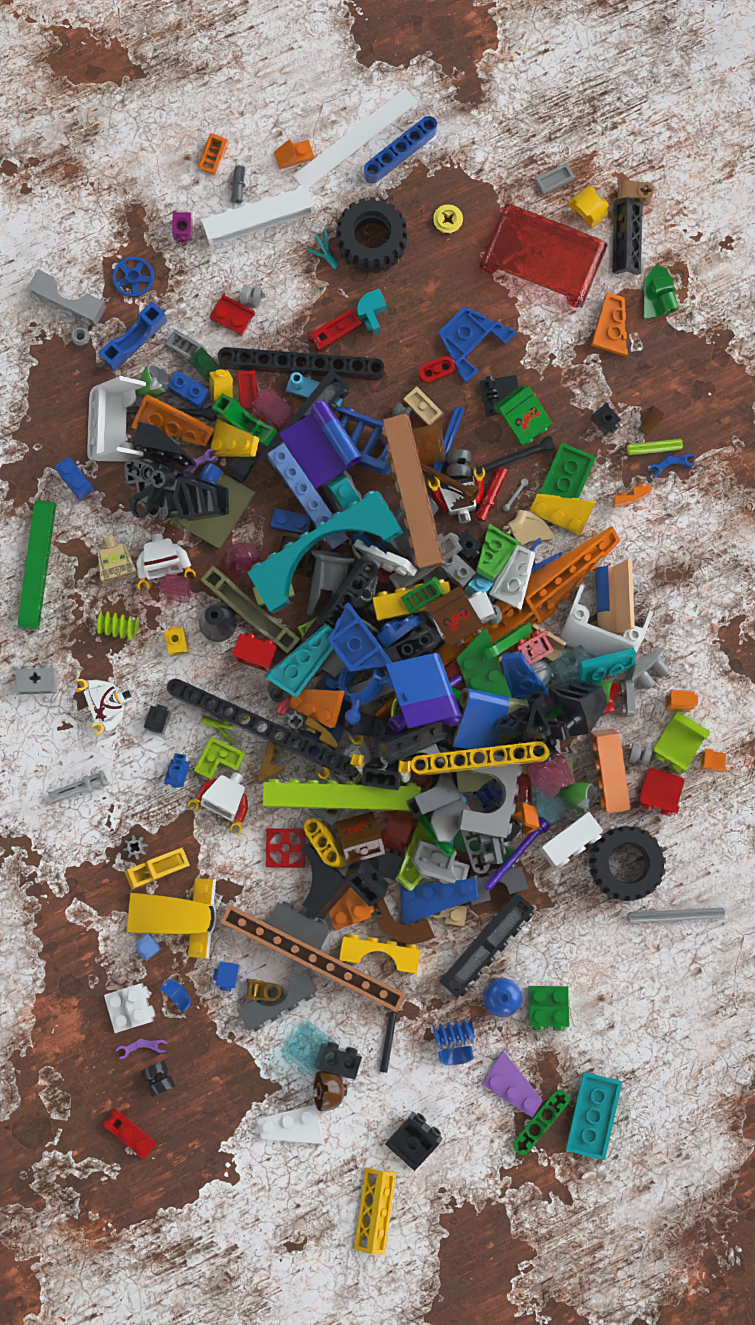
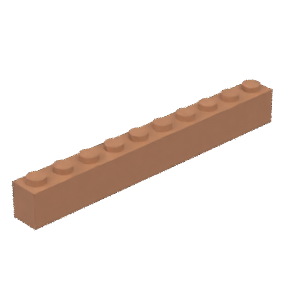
M232 905L228 906L220 923L395 1012L398 1011L406 995L398 989Z

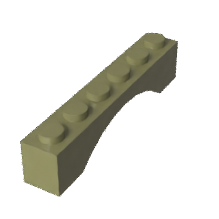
M214 566L200 579L201 583L266 639L275 642L274 645L285 655L288 656L292 653L300 642V639L254 603Z
M566 757L555 758V762L519 764L522 765L521 774L534 776L550 786L574 784L572 761H566ZM468 770L454 772V782L458 787L459 793L478 791L484 784L494 779L488 775L468 772Z

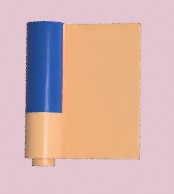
M626 559L615 566L596 567L597 627L616 635L633 629L632 559Z

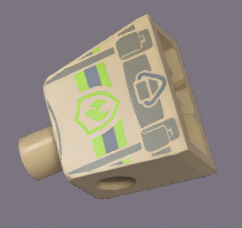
M115 536L104 538L106 548L98 551L102 583L106 584L138 575L124 544L117 545Z

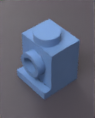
M147 934L135 943L136 951L145 961H148L162 950L151 934Z

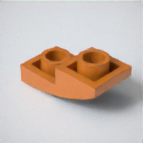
M638 484L631 490V495L627 492L618 493L613 499V508L627 506L642 500L653 490L652 486Z

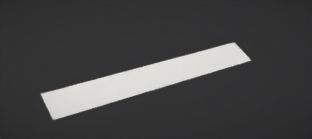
M404 88L293 175L302 187H311L417 104L418 101Z

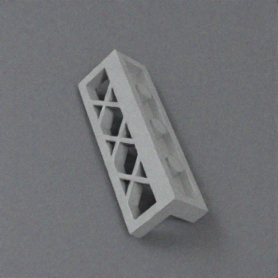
M451 532L439 540L444 562L462 550L458 542L460 540L459 537ZM411 560L410 563L417 569L414 576L407 574L403 576L395 572L389 578L396 589L404 587L407 589L437 567L421 570L418 566H415L414 560Z

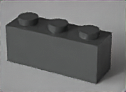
M285 901L282 904L277 903L267 924L320 950L331 930L327 927L328 923L321 919H318L317 922L310 919V916L303 910H300L299 913L292 910L294 906Z

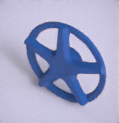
M128 257L116 265L113 271V283L121 294L137 298L151 289L154 283V271L146 260L140 257ZM129 260H139L135 268L130 269L124 264V262ZM144 263L150 269L151 277L141 275L140 272ZM120 267L126 274V277L117 282L116 272ZM139 282H150L143 291L139 292ZM131 284L133 293L125 292L120 287Z

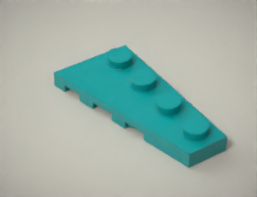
M327 624L322 626L265 674V678L297 698L333 650V647L328 642V638L334 629Z

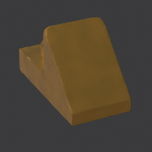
M267 743L258 781L261 783L286 769L283 766L272 764V761H276L278 755L275 744Z

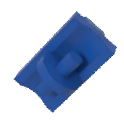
M174 754L173 759L170 760L164 784H170L174 788L184 787L190 767V762L186 761L185 754Z

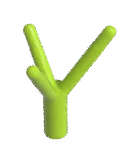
M203 717L202 724L217 728L232 745H236L235 741L223 729L232 730V726L226 725L229 723ZM243 717L241 721H246L247 717Z

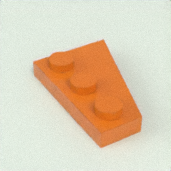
M609 292L605 294L591 346L626 357L628 356V349H626L627 332H625L626 312L624 297Z

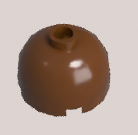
M325 1071L316 1072L313 1090L317 1089V1096L314 1097L317 1110L330 1111L336 1109L343 1102L344 1096L347 1095V1085L343 1083L339 1075Z

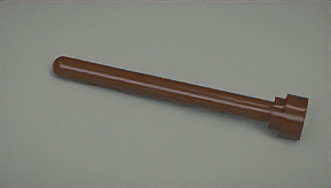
M420 462L422 472L433 478L435 476L439 481L461 491L466 499L470 501L476 499L479 493L478 487L472 484L464 485Z

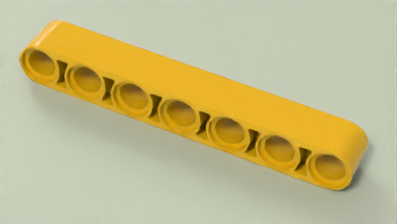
M530 742L420 755L412 759L411 768L419 775H432L542 762L548 758L549 749L542 742ZM537 747H543L545 750L544 754L540 757L534 754ZM518 749H523L525 752L521 759H516L514 756ZM499 751L505 754L502 761L495 760V755ZM484 754L485 760L477 764L475 761L476 756ZM459 756H464V764L457 766L456 759ZM440 758H444V767L437 768V760ZM425 761V768L418 771L417 763Z

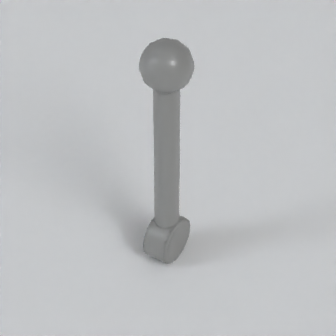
M526 478L521 480V485L509 502L503 505L504 511L510 510V505L523 487L528 485Z

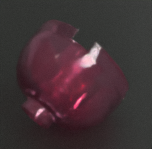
M236 542L226 550L223 560L225 572H229L230 576L238 578L249 576L247 572L252 570L251 567L258 562L262 563L261 555L257 548L246 542Z

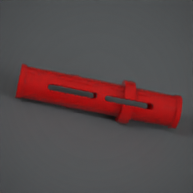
M497 467L488 490L481 499L480 507L475 515V518L481 522L482 520L486 522L491 508L495 506V499L508 474V470L501 467L500 469V467Z

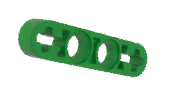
M530 622L517 626L483 648L482 653L485 659L499 655L532 633L533 629Z
M555 1090L513 1141V1149L519 1155L527 1154L569 1103V1096L565 1091ZM557 1094L559 1096L564 1094L563 1099L565 1101L563 1104L559 1102L556 1105V1107L559 1108V1110L556 1112V1110L548 1104L551 1101V1103L554 1105V1103L557 1101L555 1096ZM544 1109L552 1110L553 1116L550 1120L542 1118ZM533 1124H537L540 1127L539 1134L535 1136L529 1133V1128ZM526 1132V1134L534 1140L532 1141V1143L529 1140L525 1143L527 1147L525 1150H518L519 1146L517 1142H523L526 1139V1137L523 1136V1134Z

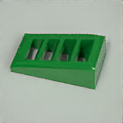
M434 577L408 592L401 599L410 614L446 593L437 577ZM431 584H433L434 588L437 591V594H434L432 588L430 587ZM424 588H426L430 595L429 599L423 591ZM417 592H419L424 602L421 603L416 595ZM410 596L413 597L417 606L414 607L411 600L409 599Z

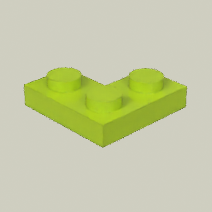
M211 736L194 772L212 780L220 763L238 771L246 753Z

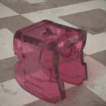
M558 751V756L554 760L534 762L526 767L531 783L536 789H540L546 797L550 796L553 798L560 792V788L565 785L568 786L575 781L566 758Z

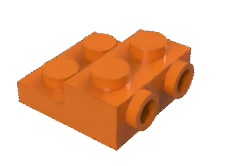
M351 887L329 911L335 931L372 918L371 913H374L373 907H369Z

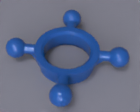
M345 666L339 679L333 675H329L324 679V687L327 690L333 691L339 687L341 691H345L344 698L352 704L351 709L345 714V719L349 724H357L360 721V705L367 704L375 699L382 691L384 685H389L393 688L390 678L386 677L383 667L373 668L374 672L370 683L360 692L353 694L349 692V683L358 671L350 672L347 666Z

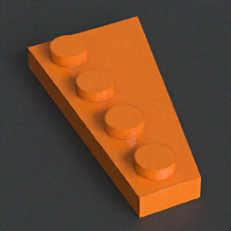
M148 394L145 395L131 428L137 429L138 422L156 425L170 438L176 437L182 439V441L202 446L207 445L214 431L213 427Z

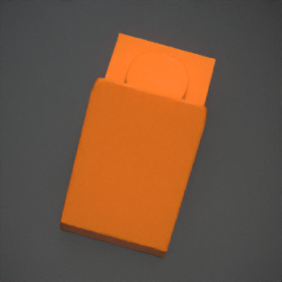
M289 139L274 151L279 170L314 159L309 139L292 144L291 139Z

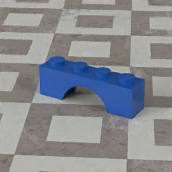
M153 301L150 302L138 314L137 320L124 335L118 339L111 340L98 352L101 360L115 372L167 322L165 313Z

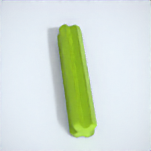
M681 439L629 444L627 445L628 455L681 450L683 442Z

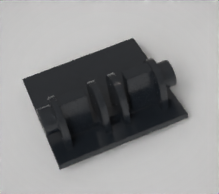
M516 375L494 379L493 376H487L486 380L479 381L486 417L501 415L496 413L493 406L519 387Z

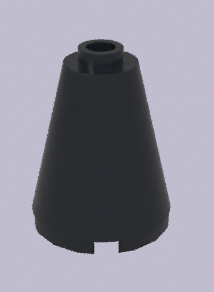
M214 604L207 607L199 618L200 631L207 639L214 642H222L231 638L237 627L235 613L228 606L222 604Z

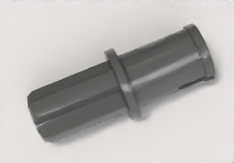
M241 165L235 166L234 178L231 182V202L242 203L243 188L246 184L244 183L245 167Z

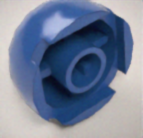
M497 978L490 981L485 987L483 1002L486 1009L492 1015L509 1017L520 1008L522 992L513 980Z

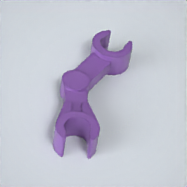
M208 449L205 455L193 459L197 463L196 466L189 465L184 471L193 473L202 464L207 462L215 463L218 458L216 456L210 458V455L216 451Z
M140 1038L128 1046H119L116 1051L120 1049L126 1051V1054L119 1059L128 1057L130 1052L142 1047L163 1053L166 1050H160L158 1044H167V1041H149Z

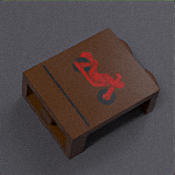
M461 586L426 606L450 646L455 645L458 647L466 642L465 637L470 634L474 637L483 632L481 628L484 627V624L464 594Z
M373 811L335 822L347 865L385 854Z

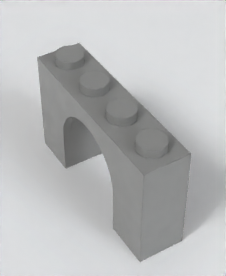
M478 754L475 758L477 764L485 760L484 754ZM495 755L496 761L504 759V756ZM522 765L468 770V772L484 774L496 779L502 788L503 797L499 807L491 813L461 810L457 830L507 838L512 829V823L509 822L510 816L514 815L515 812L513 799L518 794L519 784H516L517 776L520 777Z

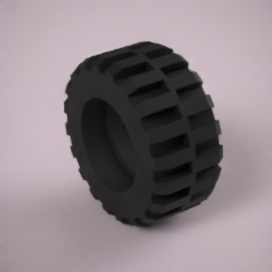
M370 197V200L366 201L365 198L359 199V203L352 202L349 204V210L347 208L343 210L342 217H339L337 222L336 237L341 257H344L345 262L348 265L352 263L353 269L357 271L359 268L363 269L364 273H369V270L379 273V269L383 268L386 271L390 269V264L396 265L398 258H402L407 244L405 218H402V212L399 209L395 210L393 203L386 204L385 199L380 198V201H377L375 197ZM377 223L387 229L389 239L380 247L367 248L355 240L354 233L364 224Z
M621 826L607 831L595 842L594 847L590 851L591 856L588 864H590L589 872L594 879V884L600 888L603 894H607L612 899L634 901L646 897L656 890L655 888L662 882V876L665 875L664 863H666V857H663L662 852L664 850L662 846H659L656 837H652L650 832L641 830L640 827ZM622 845L636 847L642 853L645 860L643 874L632 882L618 880L609 868L610 855L617 847Z

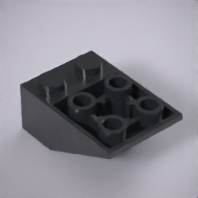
M138 422L132 444L138 451L143 452L145 458H160L161 461L166 463L174 461L184 467H189V465L196 466L197 463L156 425Z

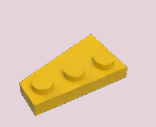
M537 493L529 512L581 536L597 501L561 498L560 496Z

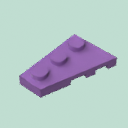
M502 1051L482 1085L533 1118L543 1100L506 1053Z

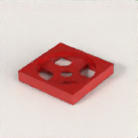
M266 828V868H305V853L301 850L305 845L304 829ZM282 832V841L279 844H270L271 839L276 834ZM290 833L296 834L300 838L301 844H292L290 842ZM284 844L289 845L287 852L282 850ZM270 852H279L281 854V863H276L270 856ZM292 852H301L300 858L295 863L289 864V855Z

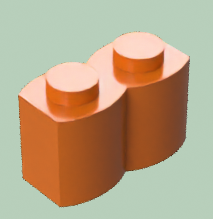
M670 689L666 693V711L690 712L698 705V695L695 694L694 690Z

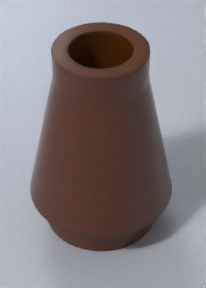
M651 406L650 409H647L638 429L648 435L663 420L662 416L664 413Z

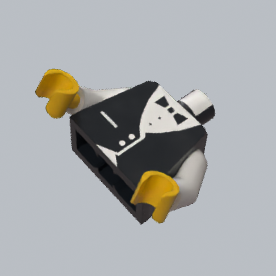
M355 753L352 755L350 764L355 765L363 776V786L398 791L401 781L408 782L410 780L411 761L403 762L399 760V762L389 765V762L385 761L384 757H375L365 764L363 755Z

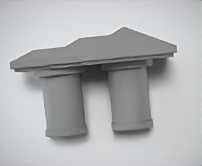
M660 647L648 655L642 656L635 661V665L629 668L624 676L631 680H635L638 677L644 688L650 689L656 682L646 670L653 666L660 677H664L670 672V669L661 659V655L666 650Z

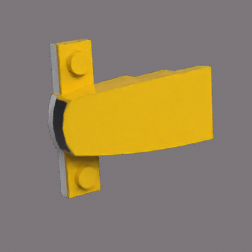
M195 878L193 900L130 893L127 932L190 934L188 957L209 958L211 933L216 924V908L214 905L216 880Z

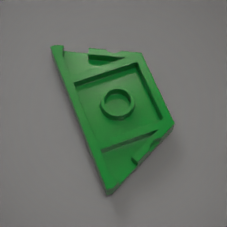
M483 628V632L479 633L456 657L466 688L512 697L498 657L485 659L482 653V649L492 643L487 628Z

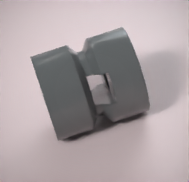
M463 449L448 451L447 463L450 466L447 467V476L454 480L471 477V467L468 466L471 464V452Z

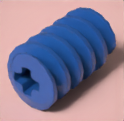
M471 1018L469 1024L463 1019L462 1025L456 1020L454 1027H452L450 1022H447L446 1028L440 1023L438 1030L432 1025L435 1042L439 1049L443 1048V1043L450 1048L451 1041H453L455 1046H458L459 1040H461L463 1045H466L467 1038L471 1044L474 1043L475 1035Z

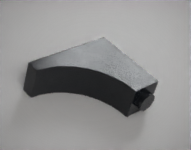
M306 843L301 850L305 853L311 865L312 884L310 892L302 905L307 909L305 912L312 919L318 918L323 920L350 886L344 880L345 876L338 869L325 864L315 847Z

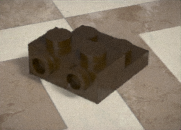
M281 531L275 552L279 553L290 542L295 543L301 535ZM320 541L305 553L297 565L294 575L311 577L315 566V557L312 555V551L321 550Z

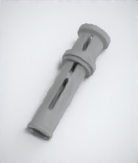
M100 770L99 773L92 776H84L79 782L48 792L49 799L54 804L85 791L91 793L93 789L108 786V781L104 771Z

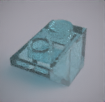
M537 782L534 786L537 814L552 826L568 808L565 806L566 801L558 795L556 797L550 793L551 789L543 782L542 784Z

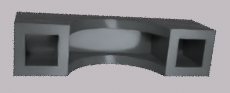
M304 970L289 979L288 995L280 1004L266 1006L254 1000L237 1011L248 1031L253 1029L256 1032L265 1027V1021L271 1019L273 1022L280 1018L282 1011L288 1009L290 1012L299 1006L297 1002L305 999L307 1002L315 997V992L318 989L308 971Z

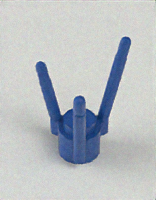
M538 538L529 550L533 552L542 539ZM559 552L538 564L533 561L531 573L559 558L563 553Z

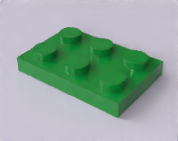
M561 442L539 494L570 499L579 498L596 457Z

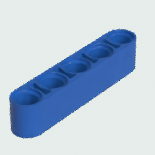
M432 116L422 118L370 159L364 166L365 180L371 184L378 182L434 138L437 132L436 119ZM425 126H431L433 128L428 130L425 128ZM411 137H417V138H419V139L416 140V141H414V140H411L410 138H411ZM403 148L405 150L403 152H399L396 149ZM389 159L390 162L384 163L382 160ZM375 170L376 173L370 174L368 171Z

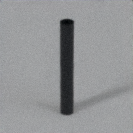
M389 1012L380 1072L384 1073L388 1072L397 1013Z

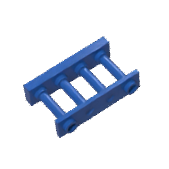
M337 406L336 410L342 417L340 423L344 429L349 420L358 423L351 436V440L355 445L365 426L374 429L364 451H361L362 459L355 465L389 477L391 468L387 464L389 454L386 445L381 456L377 457V459L370 455L381 434L384 422L356 413L349 407L342 408Z

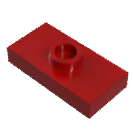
M256 370L237 372L240 406L244 410L259 408Z

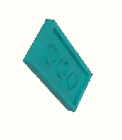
M583 1071L565 1148L566 1151L605 1161L623 1081Z

